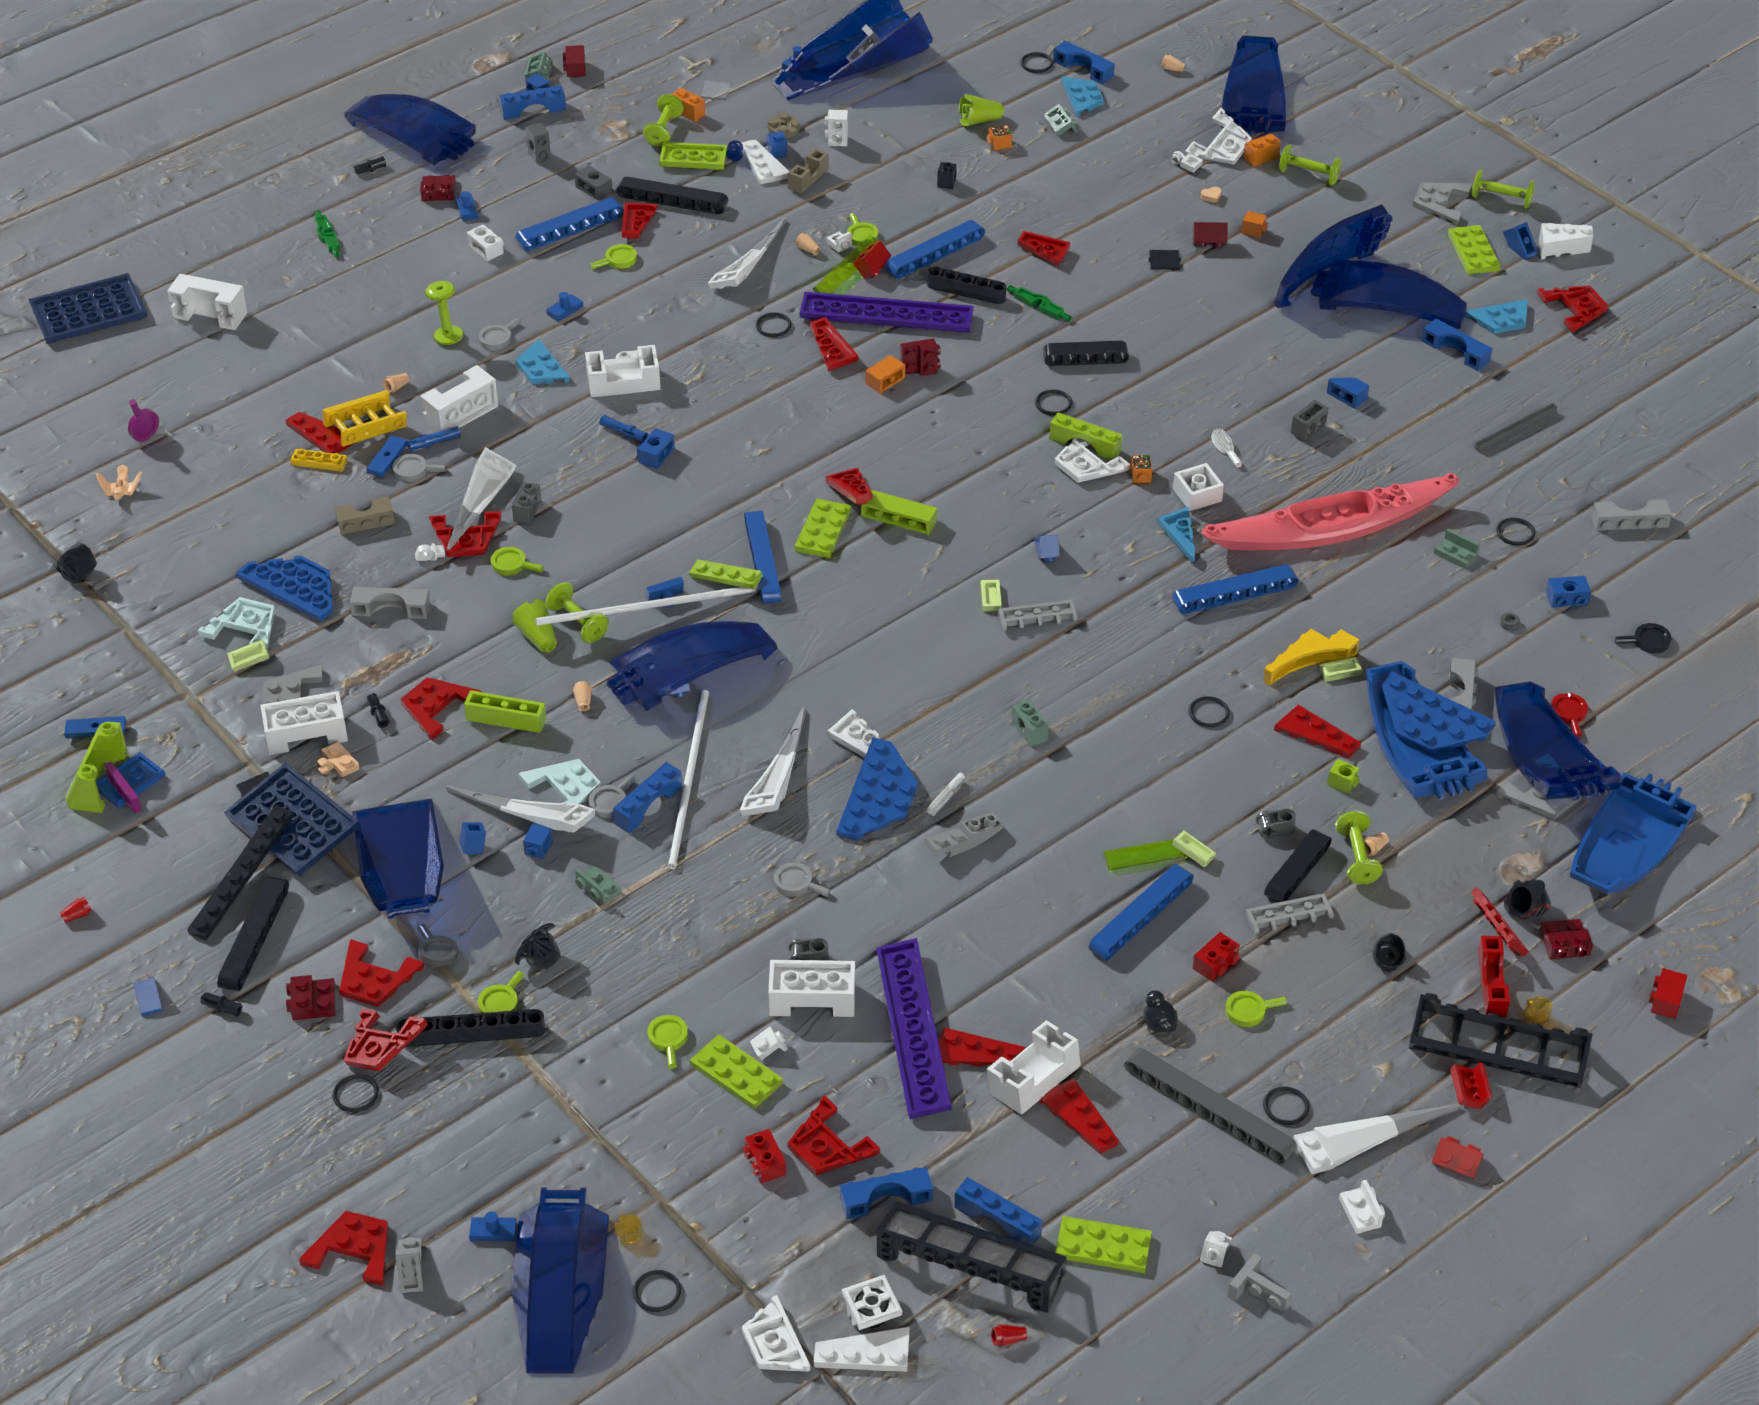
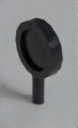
M1656 623L1640 625L1633 636H1615V644L1635 643L1642 651L1655 654L1666 651L1672 640L1669 630Z

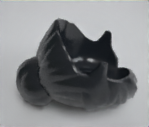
M1387 933L1380 937L1372 953L1376 965L1383 971L1390 972L1396 970L1406 959L1405 943L1401 937L1393 933Z
M1154 990L1147 993L1145 1000L1147 1006L1143 1012L1147 1030L1156 1031L1158 1029L1160 1032L1168 1033L1174 1031L1178 1023L1177 1010L1165 1000L1164 995L1160 991Z

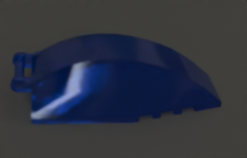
M541 1187L540 1202L519 1214L511 1293L526 1373H574L582 1352L583 1342L590 1331L589 1326L596 1315L599 1300L603 1296L609 1215L586 1203V1187H581L580 1190H547V1187ZM547 1199H579V1203L547 1202Z

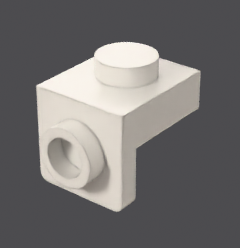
M839 231L827 237L826 243L839 253L852 246V234L850 232L842 234Z
M768 1027L750 1041L761 1060L778 1048L784 1052L788 1050L785 1043L787 1041L785 1035L780 1030L776 1031L772 1027Z
M1210 1231L1204 1241L1200 1261L1222 1267L1232 1237L1226 1236L1225 1233L1220 1231Z

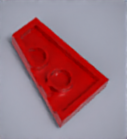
M625 202L622 238L639 239L658 210V204Z
M1023 231L1018 239V246L1058 267L1069 251L1071 242Z

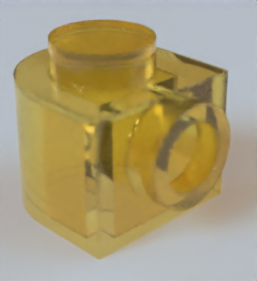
M1545 997L1527 999L1526 1008L1524 1009L1525 1019L1536 1024L1548 1022L1553 1007L1552 1002Z
M632 1214L619 1215V1222H615V1236H620V1244H633L641 1240L643 1236L642 1221L638 1216Z

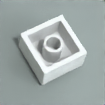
M1207 463L1174 473L1173 490L1185 506L1189 507L1190 511L1222 502L1224 485Z

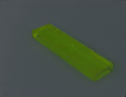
M1174 839L1103 851V857L1109 871L1185 858L1187 855L1172 845Z

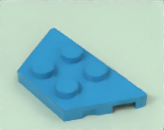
M1061 77V83L1076 117L1081 116V112L1084 110L1089 112L1103 105L1104 99L1096 81Z
M1525 299L1466 310L1465 317L1468 319L1474 318L1479 326L1486 328L1492 334L1523 329L1526 326L1528 301Z
M540 340L533 343L515 359L516 366L531 384L554 383V380L564 379V383L570 382V376Z

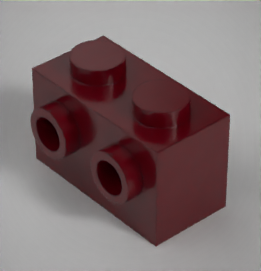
M584 45L565 46L566 52H563V71L567 72V77L586 76Z
M1194 222L1192 244H1196V247H1207V245H1213L1215 248L1223 247V245L1227 244L1228 222Z

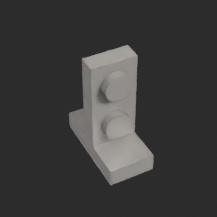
M867 24L862 30L868 36L846 57L856 69L878 47L885 53L890 49Z
M421 1237L401 1239L398 1241V1250L395 1252L400 1293L423 1291Z
M1254 1253L1229 1284L1228 1297L1236 1302L1246 1289L1251 1295L1268 1302L1271 1307L1285 1312L1290 1305L1291 1293L1258 1274L1262 1257Z

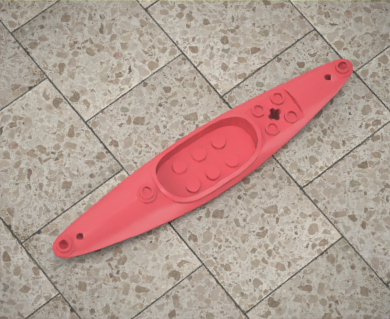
M1448 473L1441 477L1400 485L1392 484L1390 487L1385 488L1376 487L1369 491L1357 490L1297 502L1287 506V508L1216 525L1209 524L1203 528L1202 534L1211 542L1229 550H1287L1330 545L1371 534L1413 516L1456 487L1459 479L1455 474Z

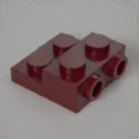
M455 175L423 176L420 187L421 201L454 200Z
M934 338L900 344V361L905 364V375L919 372L920 376L937 374V369L941 368L940 359L938 358V355H941V348L939 344H936Z
M1581 919L1541 922L1539 924V930L1550 960L1591 956L1593 943L1588 930L1583 928Z
M312 975L290 977V983H286L287 996H290L291 999L286 1000L287 1012H291L293 1021L336 1016L334 978L313 980Z

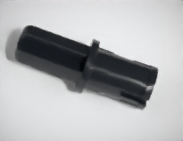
M383 156L373 160L368 159L367 162L356 165L353 169L355 174L367 171L373 172L375 169L385 167L386 161Z
M372 693L368 695L367 700L371 707L370 713L375 717L378 727L384 728L388 726L390 721L385 713V706L380 703L377 694Z
M208 992L201 995V1004L215 1008L217 1012L223 1011L236 1017L242 1012L243 1005L228 1000L226 996L219 997Z

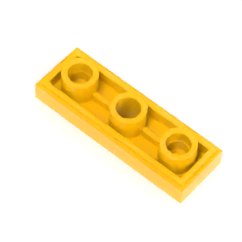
M295 449L290 459L291 465L343 472L348 461L347 455L305 449Z

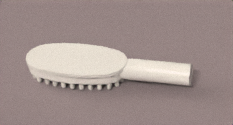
M1216 428L1211 435L1214 446L1221 453L1227 454L1237 468L1241 467L1242 462L1234 452V445L1230 436L1223 429L1220 430L1219 428L1218 430Z
M958 773L949 785L935 798L927 808L926 814L935 816L940 811L941 807L953 795L952 791L965 778L963 773Z

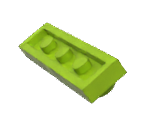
M697 559L689 572L691 578L755 589L763 577L760 570Z

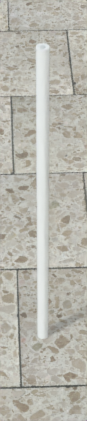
M737 587L536 618V625L591 618L597 614L610 615L754 593L755 589Z
M707 690L701 692L668 863L670 869H675L677 865L709 697V691Z

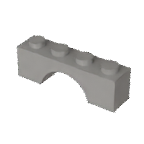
M1667 499L1648 500L1644 508L1635 511L1622 509L1613 502H1594L1591 517L1596 531L1669 528L1672 513Z
M353 587L350 599L352 616L371 617L374 612L381 608L396 607L402 609L408 618L427 619L430 606L428 589Z
M1452 658L1448 685L1455 687L1461 693L1459 696L1449 699L1469 709L1475 707L1476 696H1473L1477 690V682H1474V680H1477L1478 676L1475 660Z

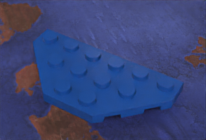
M295 556L293 560L283 561V558L267 560L268 563L257 564L256 561L248 562L236 572V577L239 580L319 622H322L333 613L330 571L303 556Z
M1391 671L1382 685V691L1396 736L1430 753L1438 752L1439 749L1463 746L1468 742L1476 740L1478 742L1484 741L1496 725V721Z
M872 737L836 830V835L857 840L868 832H876L888 827L889 823L907 818L918 788V782L891 741Z

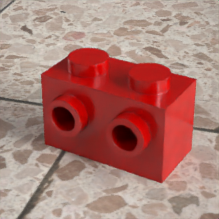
M881 240L869 245L853 262V265L864 279L870 276L874 278L880 273L879 269L885 267V263L892 255Z
M1219 932L1194 955L1192 969L1213 982L1218 976L1221 977L1231 964L1234 965L1239 960L1240 944Z
M1662 968L1661 975L1655 976L1653 987L1657 988V990L1651 992L1649 1003L1653 1004L1652 1013L1673 1019L1677 1018L1687 974Z
M770 1129L745 1137V1146L742 1147L746 1159H750L753 1175L758 1176L761 1183L786 1175V1161Z

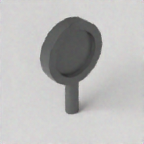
M425 924L418 926V930L424 938L418 946V957L424 964L442 967L452 964L457 959L458 946L455 941L446 936H432Z

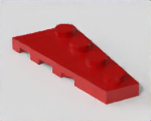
M826 317L810 322L811 331L827 371L858 361V354Z
M298 412L286 419L288 427L325 453H340L353 445H341V431L338 427L334 425L326 427L322 420L302 412Z
M858 467L825 476L827 484L855 504L863 505L867 501L873 500L872 492L869 486L866 485V481L863 479Z
M1299 704L1274 726V731L1290 733L1289 736L1296 739L1301 737L1308 740L1309 744L1325 746V750L1346 758H1350L1361 748L1360 741Z
M1478 887L1473 889L1471 894L1475 898L1473 900L1474 904L1480 910L1483 909L1485 911V918L1496 926L1495 931L1499 936H1502V939L1507 941L1506 945L1514 954L1518 952L1523 957L1529 953V950L1487 896Z
M943 1027L938 1041L942 1062L950 1063L953 1066H959V1064H972V1066L976 1067L992 1065L1001 1057L1011 1061L1026 1049L1024 1046Z
M1075 1079L1053 1087L1038 1101L1041 1104H1045L1053 1115L1059 1116L1065 1121L1067 1127L1073 1128L1079 1133L1080 1138L1099 1154L1119 1146L1118 1138Z

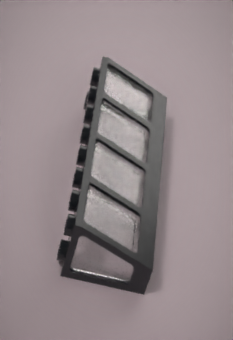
M897 1201L877 1228V1257L885 1261H894L898 1258L901 1251L906 1255H914L923 1258L927 1262H935L949 1269H956L970 1276L989 1280L994 1284L999 1283L1008 1286L1015 1291L1026 1292L1028 1304L1036 1311L1049 1312L1066 1271V1256Z

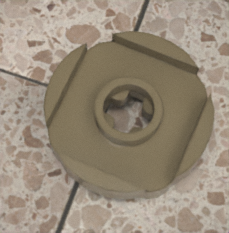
M781 112L780 115L768 119L769 134L784 132L785 138H791L799 132V120L789 115L788 112Z

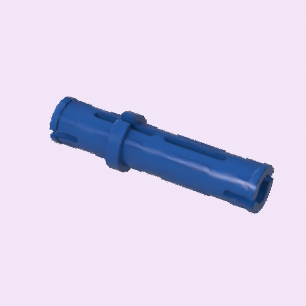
M602 415L599 424L601 426L619 432L628 439L633 438L643 443L648 436L647 432L637 429L634 425H627L607 415Z
M455 426L433 434H423L419 438L408 440L407 447L410 452L424 447L429 448L433 444L461 437V432L458 429L459 427Z

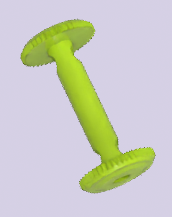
M663 94L658 98L657 108L661 112L660 118L657 123H650L643 129L645 140L652 146L662 147L663 142L670 141V133L666 129V125L670 117L676 118L683 113L684 106L682 101L673 94Z
M1289 144L1282 152L1279 169L1284 173L1290 164L1329 175V185L1332 186L1338 180L1342 161L1337 157L1331 166L1292 155V145Z
M1480 169L1477 172L1472 188V196L1474 198L1477 197L1479 189L1525 199L1524 209L1530 207L1535 191L1534 181L1531 180L1528 189L1483 180V170Z
M447 281L433 282L425 289L426 297L429 300L437 301L441 328L434 332L433 338L435 342L441 345H453L463 337L462 329L451 324L447 299L455 293V287Z
M559 583L547 594L546 606L551 611L561 610V608H564L569 613L583 611L571 600L574 589L569 583ZM603 614L577 620L583 625L580 635L586 643H593L601 639L609 625L608 618Z
M1350 811L1341 815L1335 823V828L1339 834L1350 836L1356 862L1347 871L1348 879L1355 884L1365 885L1376 881L1382 875L1383 867L1377 860H1368L1362 832L1368 830L1367 828H1369L1371 822L1369 816L1360 811Z

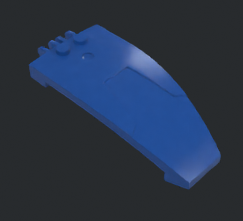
M1403 661L1366 669L1368 700L1377 739L1392 770L1413 798L1436 794L1439 799L1445 798V792L1450 796H1455L1456 793H1463V787L1471 792L1474 790V784L1487 780L1488 769L1479 758H1474L1465 745L1455 748L1447 747L1439 749L1438 752L1430 753L1396 736L1382 691V685L1391 671L1419 684L1415 678V669Z
M1623 772L1586 831L1576 855H1574L1570 877L1607 895L1634 885L1650 874L1669 854L1695 815L1697 805L1679 798L1683 789L1681 787L1672 792L1670 791L1672 785L1670 782H1667L1664 787H1662L1664 780L1661 778L1656 784L1652 783L1653 775L1650 773L1645 779H1638Z

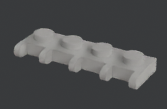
M1072 600L998 609V616L1003 631L1007 630V626L1019 625L1021 629L1024 628V624L1037 623L1038 626H1042V622L1056 620L1057 624H1061L1063 619L1072 618L1073 622L1078 621Z
M1324 893L1246 909L1245 913L1254 934H1259V928L1270 926L1271 930L1274 931L1277 930V925L1288 922L1293 927L1297 925L1296 921L1308 918L1313 923L1316 922V917L1327 915L1329 919L1334 918V913Z

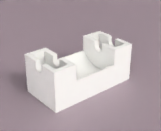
M179 274L167 290L169 302H173L171 306L172 317L189 321L193 314L217 318L219 327L236 330L247 314L243 286Z
M655 345L638 346V356L608 360H604L603 351L585 352L591 398L661 390Z
M476 365L463 372L464 382L441 394L434 388L421 395V406L425 409L422 412L424 424L434 432L455 426L460 428L498 407L495 378Z
M339 691L260 705L269 755L289 752L288 742L327 735L328 745L348 741Z
M770 960L769 1016H791V1007H833V1017H854L855 961Z
M1047 1020L1032 1031L1033 1043L1013 1060L1008 1061L1001 1057L987 1068L990 1095L1021 1115L1038 1102L1048 1091L1081 1066L1078 1039L1067 1032L1061 1035L1059 1028Z

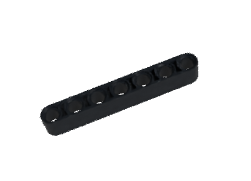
M623 177L616 188L618 196L622 198L712 214H722L729 201L724 193L633 177Z
M270 876L265 878L219 972L217 979L218 988L241 991L289 890L288 880Z
M539 1009L419 1017L424 1018L428 1025L406 1047L540 1037L546 1031L544 1013ZM408 1018L397 1022V1033L400 1032Z

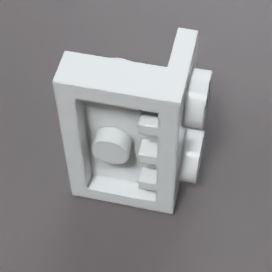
M1367 1180L1361 1181L1360 1188L1339 1194V1200L1356 1234L1381 1228L1385 1211L1383 1206L1378 1204L1375 1190L1369 1186Z

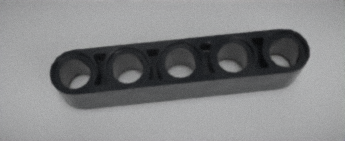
M935 266L927 270V286L930 289L994 304H1002L1006 301V284L1004 282Z
M1121 340L1048 343L1043 347L1044 361L1048 366L1122 364L1129 359L1127 344Z
M1312 829L1269 881L1264 895L1277 902L1287 901L1327 852L1332 838Z

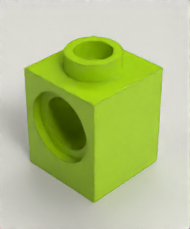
M1337 759L1329 771L1327 785L1349 794L1352 788H1356L1360 782V777L1358 776L1359 767Z

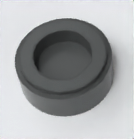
M1505 613L1501 616L1500 626L1503 629L1513 631L1519 627L1520 618L1516 614Z

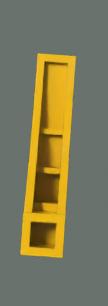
M1310 629L1305 634L1303 633L1294 644H1290L1283 654H1279L1273 663L1265 667L1264 683L1271 686L1278 679L1298 669L1353 658L1358 653L1360 640L1342 629L1336 634H1332L1330 638Z

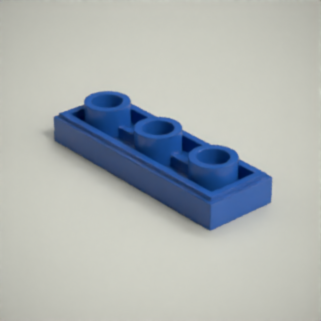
M391 435L366 468L367 473L384 477L394 461L406 448L407 439Z
M126 716L66 720L64 735L66 739L94 737L98 727L104 722L121 723L123 735H125Z

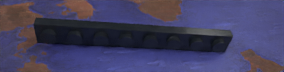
M277 805L273 807L187 930L190 935L207 941L294 817L292 811Z

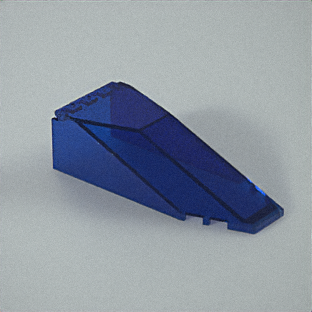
M865 0L801 46V53L796 58L792 57L786 70L781 69L771 82L788 101L878 72L920 54L930 47L929 44L933 42V38L921 13L918 12L910 18L903 11L904 9L899 0ZM867 24L881 40L852 61H849L846 57L868 36L862 30Z

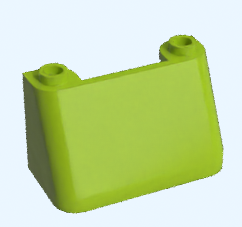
M104 722L98 727L65 796L66 804L70 809L97 813L103 812L105 803L104 800L100 799L96 781L102 769L105 768L106 763L111 761L114 765L115 762L120 760L124 763L129 756L121 723Z

